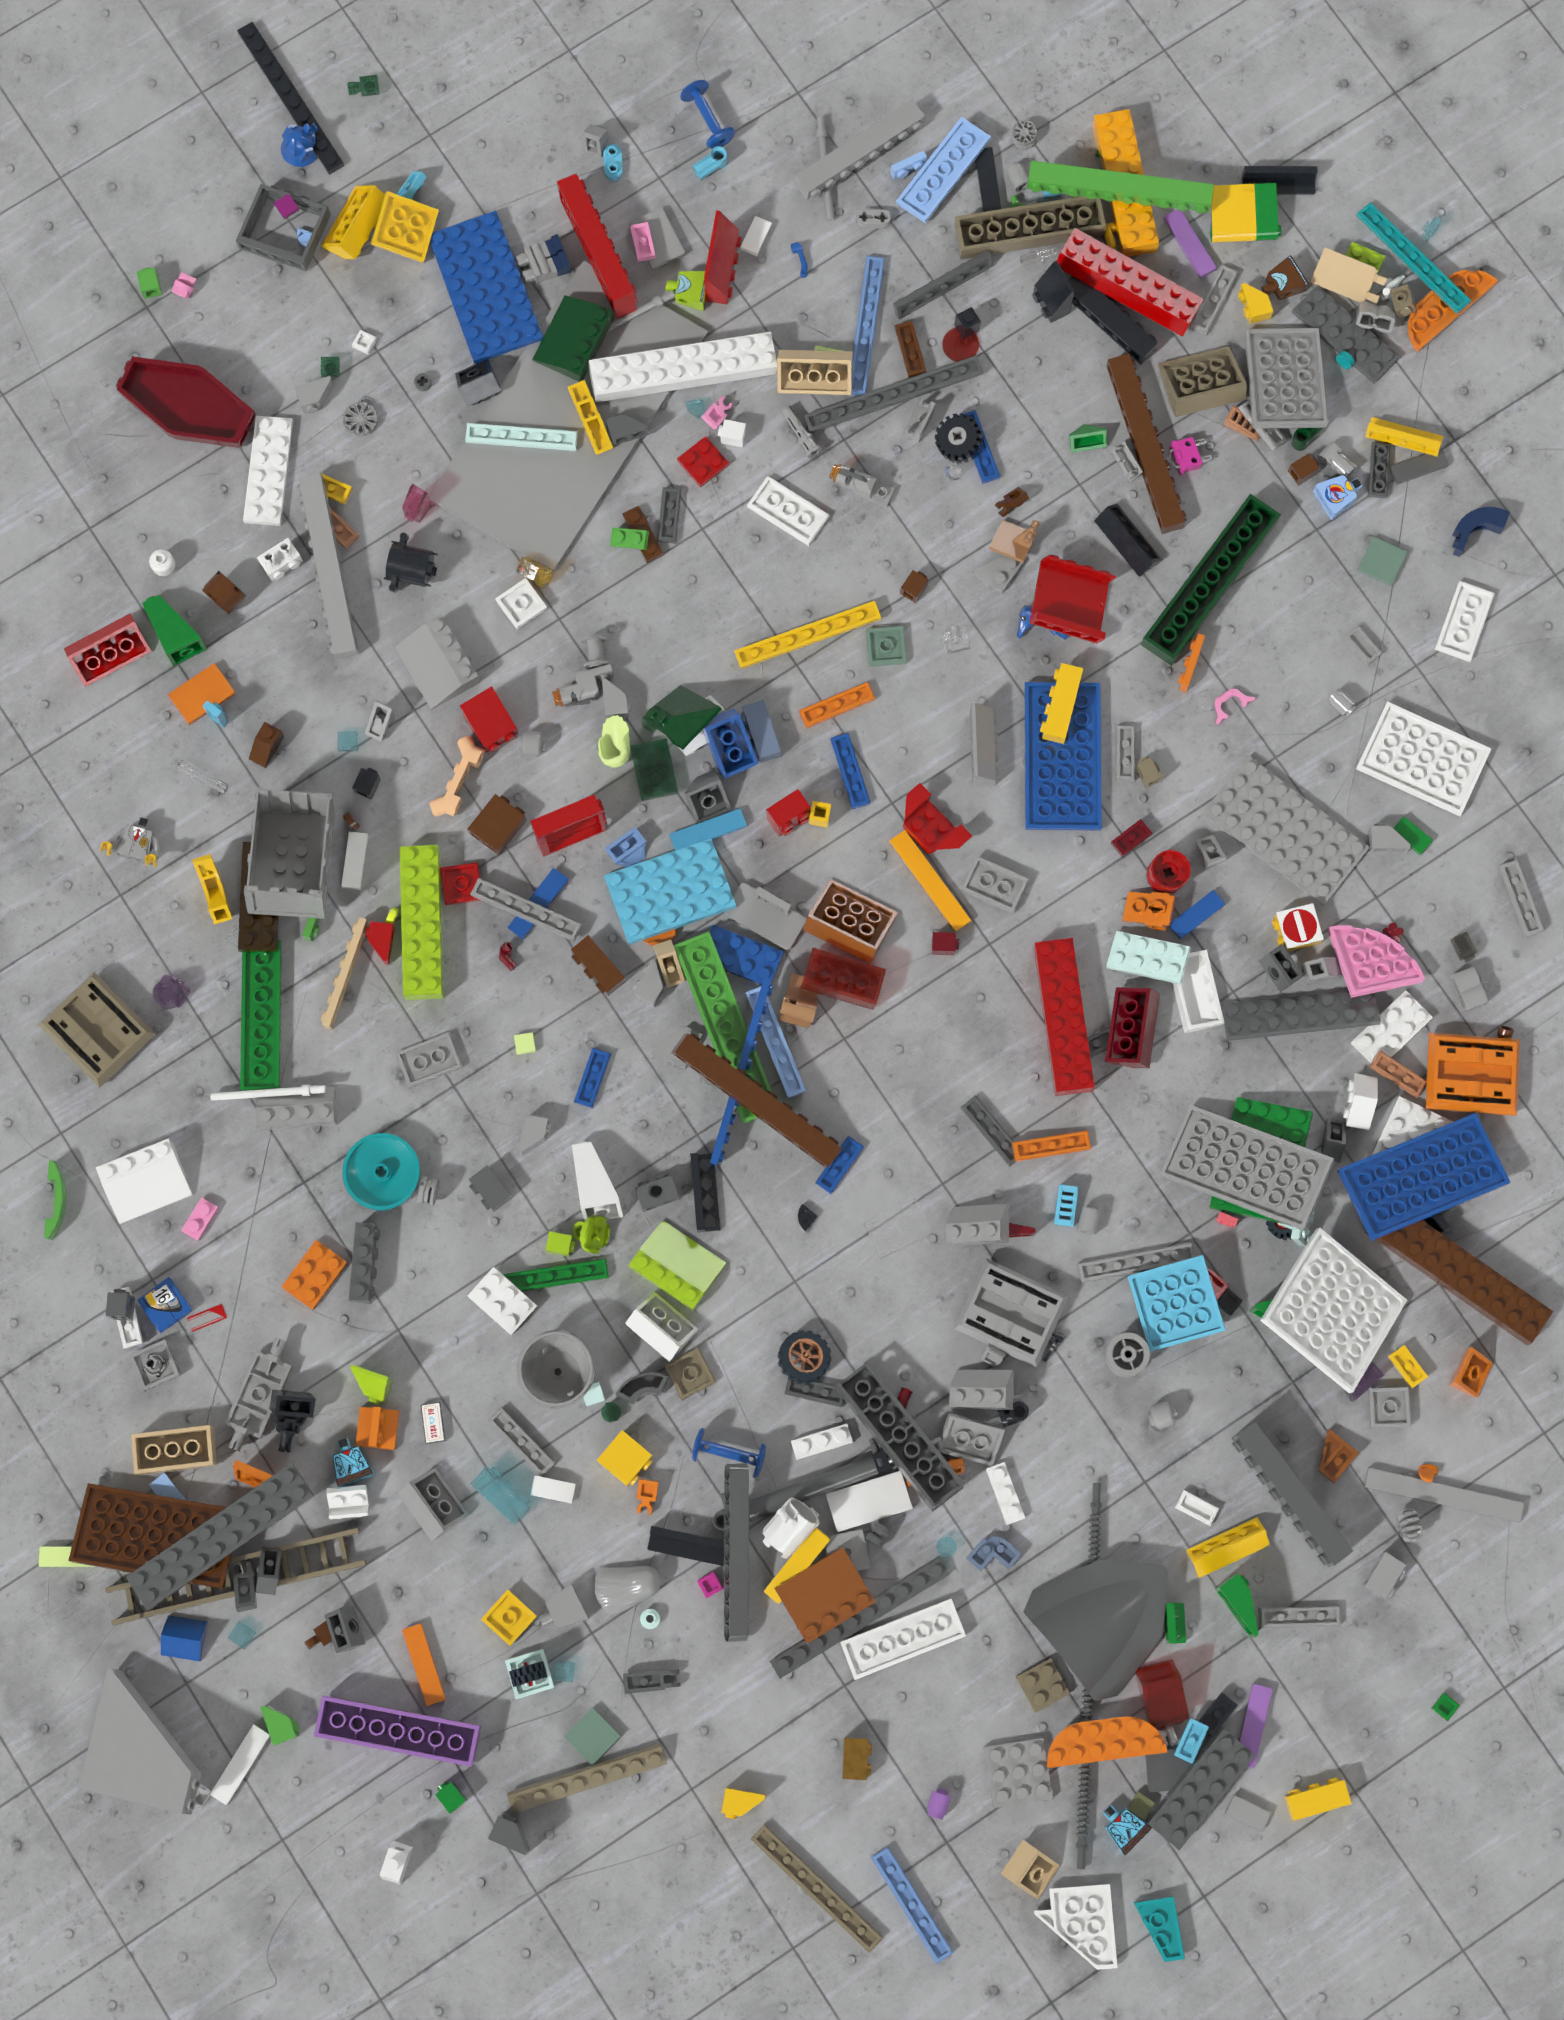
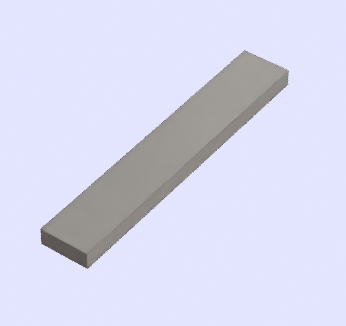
M478 878L470 894L472 897L575 942L582 927V924L481 878Z
M1190 1242L1078 1263L1077 1267L1081 1283L1140 1273L1193 1258L1195 1254L1193 1244Z

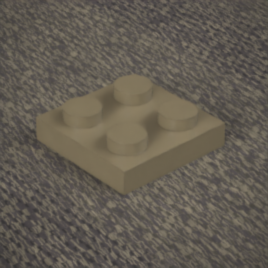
M1051 1658L1016 1676L1035 1713L1070 1694Z

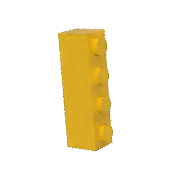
M1061 663L1060 669L1056 668L1053 678L1057 680L1056 685L1051 686L1049 697H1052L1051 704L1047 703L1044 713L1048 715L1047 721H1042L1040 732H1043L1042 739L1064 744L1083 668Z

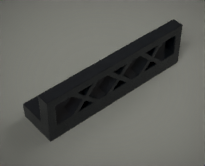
M690 1153L697 1233L721 1231L715 1165L711 1164L706 1172L699 1167V1159L711 1160L712 1154L698 1155V1153ZM705 1176L711 1179L713 1184L708 1191L701 1186V1181ZM707 1195L714 1200V1205L710 1210L703 1206L702 1202ZM709 1214L716 1219L715 1227H705L704 1220Z

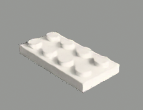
M1405 990L1380 1014V1025L1366 1027L1351 1044L1370 1063L1377 1051L1380 1050L1392 1057L1433 1017Z

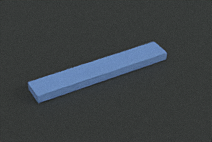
M889 1847L872 1856L873 1862L936 1964L953 1954L952 1949Z

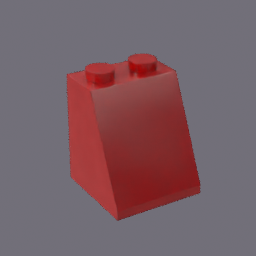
M492 686L459 705L463 717L486 753L496 751L502 743L514 740L517 737L516 735L519 734L517 727Z

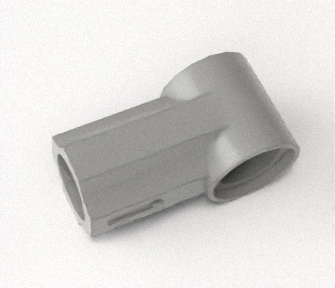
M1333 442L1329 443L1318 455L1319 461L1324 466L1331 467L1340 476L1344 475L1346 478L1357 467L1342 454L1340 447Z

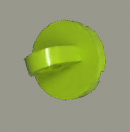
M591 1215L585 1222L578 1221L574 1224L572 1235L576 1240L580 1241L584 1251L597 1254L601 1252L600 1249L607 1245L610 1237V1226L607 1224L605 1217Z

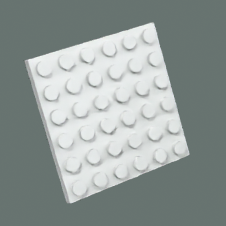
M1317 1228L1260 1321L1344 1390L1352 1393L1407 1302V1299L1324 1230Z

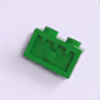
M1166 1603V1644L1186 1643L1184 1603Z

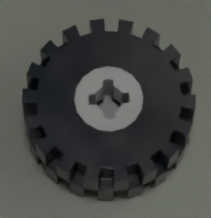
M957 413L953 414L952 418L949 416L945 417L947 421L939 423L941 427L936 428L937 434H935V444L940 453L952 463L956 461L958 464H962L963 460L965 463L969 462L968 458L970 457L974 459L976 457L975 453H980L979 447H983L982 439H984L977 422L969 415L966 417L962 413H960V416Z

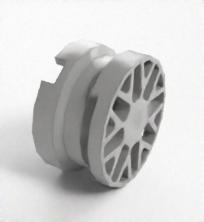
M1028 120L1017 122L1012 128L1013 144L1021 150L1032 148L1037 142L1036 126Z
M423 1176L418 1192V1203L423 1204L426 1202L428 1205L434 1206L439 1190V1179L434 1178L430 1180L429 1177Z

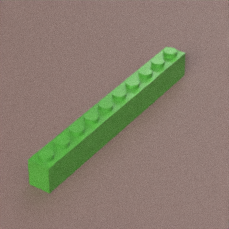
M1031 161L1027 189H1031L1034 192L1047 191L1051 194L1062 193L1071 197L1085 196L1088 199L1116 200L1126 204L1139 203L1143 206L1154 205L1163 209L1177 208L1180 211L1192 210L1197 213H1209L1214 184L1039 161Z

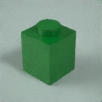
M453 1781L442 1783L437 1788L439 1792L435 1794L449 1814L453 1813L467 1801Z

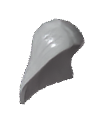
M649 1566L625 1568L600 1567L595 1576L596 1598L603 1611L609 1615L620 1613L656 1594L661 1587L659 1573Z

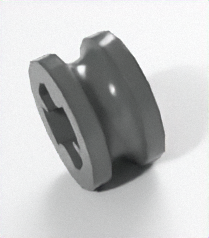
M421 373L415 377L414 383L418 390L424 392L431 388L432 381L427 374ZM422 379H425L426 382L428 381V383H424V386H421L419 383L422 382Z

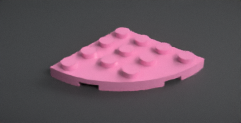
M1351 925L1328 927L1327 931L1351 998L1424 982L1425 977L1414 959L1412 960L1404 951V947L1390 937L1369 928H1354Z

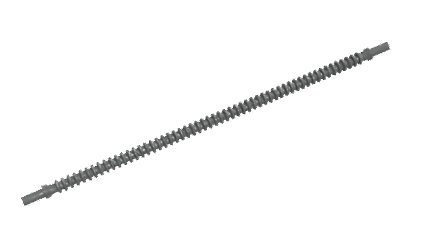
M1093 1483L1092 1502L1090 1503L1092 1514L1089 1515L1092 1517V1520L1089 1521L1091 1523V1526H1089V1529H1091V1532H1089L1091 1543L1088 1544L1090 1546L1088 1550L1090 1552V1555H1088L1090 1561L1087 1562L1088 1564L1098 1561V1558H1100L1098 1556L1100 1552L1098 1547L1101 1545L1098 1544V1541L1101 1539L1098 1536L1101 1535L1099 1529H1101L1099 1527L1101 1523L1099 1518L1102 1517L1100 1515V1508L1102 1507V1503H1100L1101 1483ZM1084 1689L1082 1690L1084 1696H1082L1084 1707L1081 1708L1084 1712L1081 1714L1083 1716L1081 1722L1093 1721L1091 1720V1717H1093L1091 1711L1094 1709L1091 1706L1094 1703L1092 1702V1697ZM1091 1763L1081 1764V1767H1079L1081 1773L1078 1774L1081 1776V1779H1078L1081 1784L1078 1785L1080 1791H1078L1080 1803H1077L1079 1805V1809H1077L1079 1815H1077L1079 1827H1076L1078 1829V1833H1076L1078 1836L1076 1848H1078L1077 1869H1085V1851L1088 1846L1086 1843V1836H1088L1086 1830L1089 1829L1086 1827L1089 1824L1087 1818H1089L1087 1806L1090 1805L1087 1803L1090 1800L1088 1794H1090L1088 1782H1091L1088 1777L1091 1776L1089 1774V1770H1091L1089 1764Z

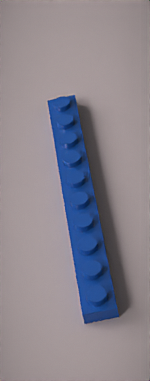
M764 977L738 1064V1068L743 1071L750 1069L752 1059L749 1058L751 1051L755 1052L758 1040H754L756 1032L760 1033L763 1024L760 1021L761 1014H766L768 1003H765L767 995L771 996L774 985L770 984L771 979ZM731 1097L728 1099L710 1160V1164L715 1166L718 1165V1162L722 1163L725 1154V1151H722L723 1144H728L731 1134L727 1132L729 1125L733 1126L736 1114H733L735 1106H739V1103Z

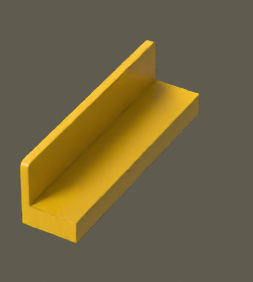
M1374 417L1371 418L1365 436L1366 438L1437 457L1443 441L1442 435Z
M1258 1517L1193 1546L1187 1549L1186 1552L1195 1567L1197 1576L1201 1578L1268 1547L1270 1543L1265 1528Z

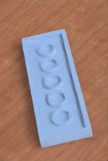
M961 117L896 200V204L926 224L989 143L991 136Z

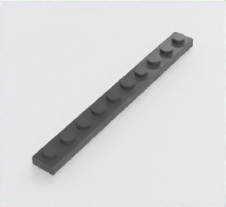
M976 355L805 414L804 420L809 432L815 433L983 375V370Z
M939 1557L874 1597L875 1603L810 1643L807 1644L804 1640L771 1660L772 1667L779 1679L944 1579L950 1575Z

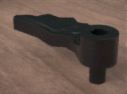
M1052 1333V1336L1056 1339L1046 1354L1044 1362L1048 1360L1057 1342L1061 1343L1065 1337L1063 1334Z

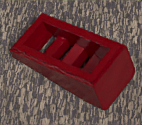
M1009 1223V1238L1034 1236L1036 1233V1228Z

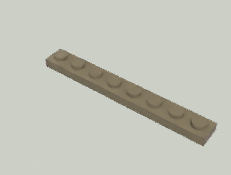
M660 1743L507 1792V1796L514 1814L666 1765L667 1761Z

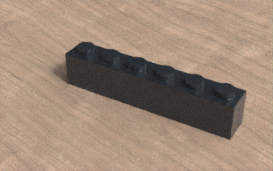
M1073 276L1068 279L1074 289L1072 304L1130 354L1140 365L1156 351L1158 345L1156 338L1151 334L1148 335L1143 330L1141 324L1134 322L1125 310L1118 308L1113 299L1107 298L1099 290Z

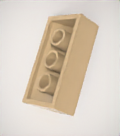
M779 350L777 357L778 393L851 395L853 352Z

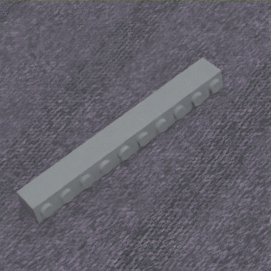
M321 473L300 477V484L297 485L299 495H302L303 502H300L302 512L306 513L307 519L304 520L306 530H309L310 533L308 544L310 548H313L314 554L311 555L313 565L317 568L315 579L317 584L320 583L321 590H318L320 601L324 603L322 614L328 623L325 629L327 636L331 638L329 649L331 654H334L337 659L359 655L325 481Z

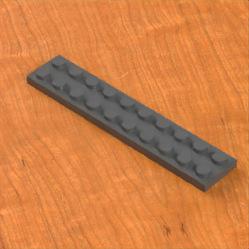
M290 1463L126 1578L146 1610L149 1611L313 1498L314 1494L295 1465Z

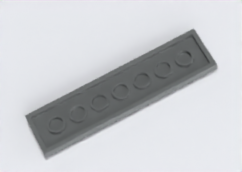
M1349 991L1221 1004L1227 1041L1380 1025L1381 1022L1375 993L1351 998Z

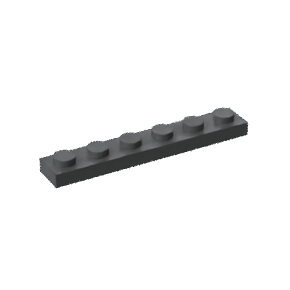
M986 250L937 279L930 281L921 288L914 290L907 296L898 299L893 303L895 315L898 319H901L993 267L991 254Z

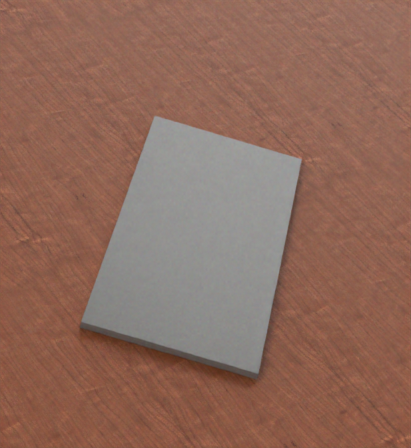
M583 260L539 328L544 337L564 295L598 304L613 312L591 264ZM636 290L637 293L635 295L638 300L636 309L652 301L651 298ZM665 306L657 309L655 307L607 332L594 359L701 343L709 333L708 330ZM539 341L525 348L500 386L501 391L492 398L476 424L578 431L577 450L477 444L464 441L430 492L427 500L554 573L640 438L615 445L613 449L596 455L567 388L578 383V381L532 361L541 343ZM588 370L584 380L586 382L590 395L594 400L591 378ZM671 391L596 402V408L598 413H600L611 443L612 440L607 428L606 419L614 414H625L646 424L648 427Z

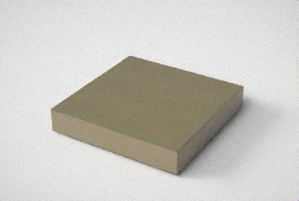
M699 1348L664 1365L682 1401L717 1383Z

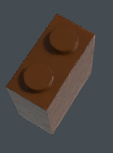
M494 794L467 830L471 836L499 856L527 820L524 815L525 812L521 808L511 806L509 804L510 801L503 795L499 797Z

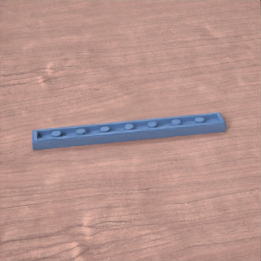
M867 256L853 350L851 395L855 396L866 394L885 263V258Z

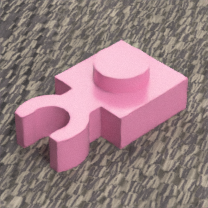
M725 396L719 398L717 404L712 403L701 416L713 430L726 418L727 414L724 411H727L733 405L732 403H729L727 406L723 404Z

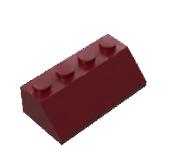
M1116 987L1105 1062L1130 1068L1150 1069L1160 999L1159 993L1151 988Z

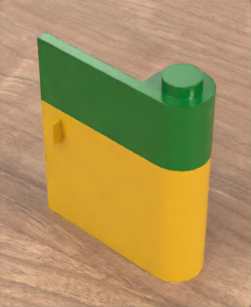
M1276 183L1214 185L1211 203V243L1278 240L1282 230L1281 225H1278Z

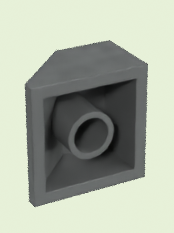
M509 1813L499 1815L488 1839L518 1853L527 1855L530 1848L520 1822L516 1821L517 1817Z

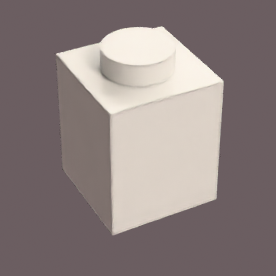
M724 419L723 426L720 425L718 430L721 443L743 447L746 423Z

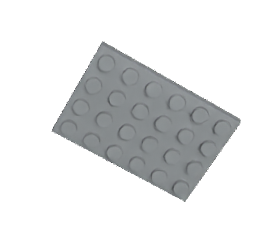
M1319 328L1245 329L1252 428H1326L1328 419Z

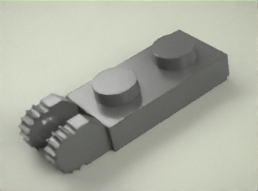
M251 1561L246 1563L247 1573L241 1574V1566L239 1564L234 1565L235 1575L233 1578L237 1613L257 1608L255 1575Z
M679 1669L623 1674L625 1694L681 1687L680 1682L677 1681L664 1684V1676H675L679 1674Z

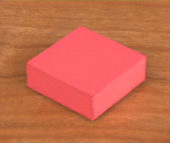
M1220 1212L1217 1215L1216 1222L1234 1228L1238 1218Z

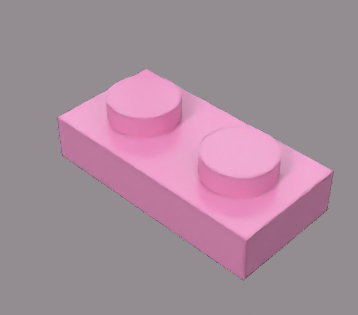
M648 222L630 225L637 261L655 259L656 256Z
M201 1198L181 1231L199 1241L219 1207Z

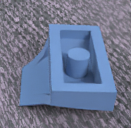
M634 827L607 846L605 851L616 865L629 867L638 864L646 858L645 846L647 842L638 829Z

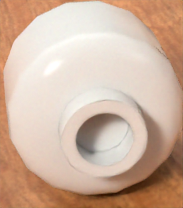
M159 549L151 554L149 564L155 574L168 576L174 571L175 560L170 552Z

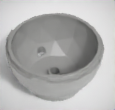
M563 1330L545 1331L533 1337L521 1350L517 1361V1378L522 1391L534 1403L545 1408H565L577 1403L591 1388L595 1376L594 1357L587 1344L577 1335ZM546 1347L549 1348V1351L543 1354L542 1350ZM558 1368L562 1370L559 1376L554 1373ZM572 1391L574 1392V1394L571 1395V1396H568V1395H567V1394L571 1393Z

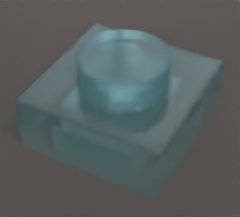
M1435 217L1431 222L1427 221L1424 225L1422 239L1426 242L1429 241L1441 223L1440 219Z

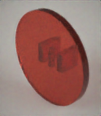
M955 327L945 334L942 347L949 359L959 362L977 354L979 340L976 334L963 340Z

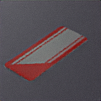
M222 1304L190 1316L187 1320L191 1331L194 1332L224 1320L227 1316Z

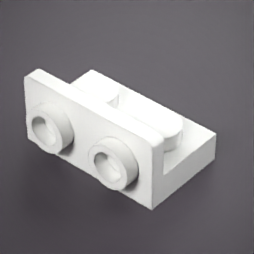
M366 1485L327 1488L329 1519L369 1515V1498Z

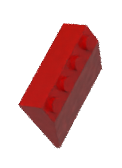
M716 210L704 275L705 301L727 305L728 298H732L733 287L730 286L731 281H735L736 270H733L734 264H738L739 253H736L737 247H741L742 237L739 236V229L719 210Z

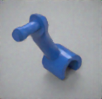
M798 242L793 243L790 246L793 254L798 253L801 261L800 275L802 278L807 277L808 266L803 254V248Z

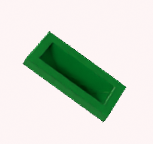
M1083 424L1069 434L1070 452L1074 453L1107 447L1106 428Z

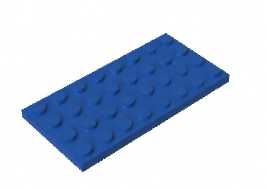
M496 210L432 233L430 244L474 364L542 341V333Z
M1025 682V830L1101 831L1100 683H1079L1065 742L1061 744L1042 739L1043 732H1040L1042 721H1047L1048 715L1044 714L1047 703L1051 704L1052 697H1049L1051 686H1055L1056 682Z
M1476 1113L1337 1170L1371 1241L1511 1183Z

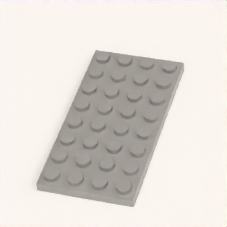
M1250 756L1245 759L1202 813L1204 817L1322 906L1326 904L1370 848Z
M1190 1105L1160 1176L1305 1231L1335 1160L1332 1157Z

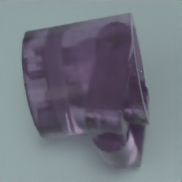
M164 975L153 988L155 1001L164 1009L180 1008L190 993V989L184 985V982L170 975ZM179 989H183L185 991L182 997Z

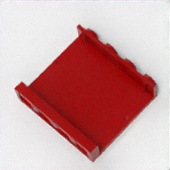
M1056 555L1046 556L1040 562L1029 624L1098 644L1105 640L1106 632L1101 631L1109 582L1116 579V576L1111 575L1110 572L1105 570H1095L1089 565L1082 566L1076 564L1073 560L1059 559Z

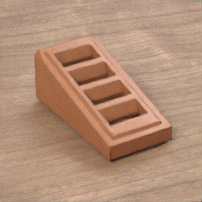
M1233 405L1225 419L1224 426L1255 441L1260 436L1257 431L1255 433L1251 432L1253 429L1252 425L1248 429L1245 428L1249 421L1239 408ZM1234 415L1237 416L1236 421L1232 420ZM1241 419L1244 420L1242 426L1239 424Z

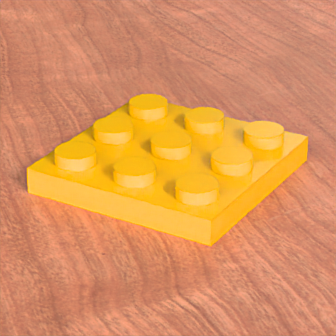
M386 191L371 245L423 263L439 210Z

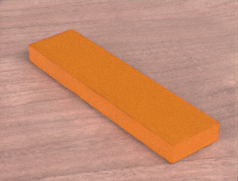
M865 682L799 710V714L807 729L875 700V696L869 683Z
M1088 1130L1012 1142L1015 1162L1088 1151L1091 1150Z
M422 1623L403 1629L402 1632L426 1706L446 1700Z

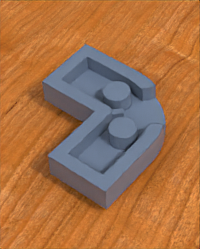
M991 1536L981 1540L966 1559L979 1571H982L989 1561L995 1557L1009 1570L1022 1554L1005 1539Z

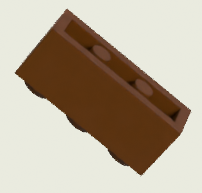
M589 935L571 949L573 961L585 968L583 972L589 979L593 978L597 982L595 986L602 994L605 992L609 996L626 982L625 977Z

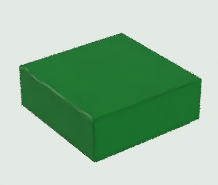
M1443 1692L1431 1709L1443 1719L1449 1721L1460 1705Z

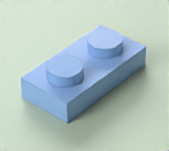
M924 151L892 165L890 174L893 180L904 178L914 170L919 171L926 163L927 156Z

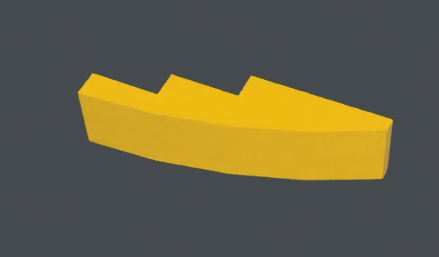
M585 380L568 386V391L595 454L598 455L613 449Z
M816 1527L763 1592L780 1604L781 1599L774 1588L808 1568L831 1539Z

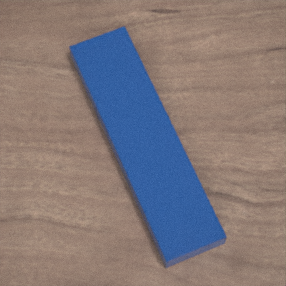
M976 410L964 413L966 417L969 415L977 422L983 434V447H979L981 451L979 454L976 452V457L973 459L982 484L1000 479V474Z
M849 733L830 738L852 810L870 805L869 796Z
M553 868L529 900L548 908L569 879ZM516 916L507 928L523 940L535 924Z

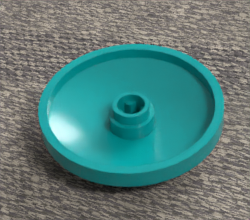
M388 1133L371 1134L357 1141L348 1151L342 1168L343 1182L349 1195L361 1206L376 1211L391 1210L407 1202L416 1191L421 1175L419 1159L413 1148L402 1138Z

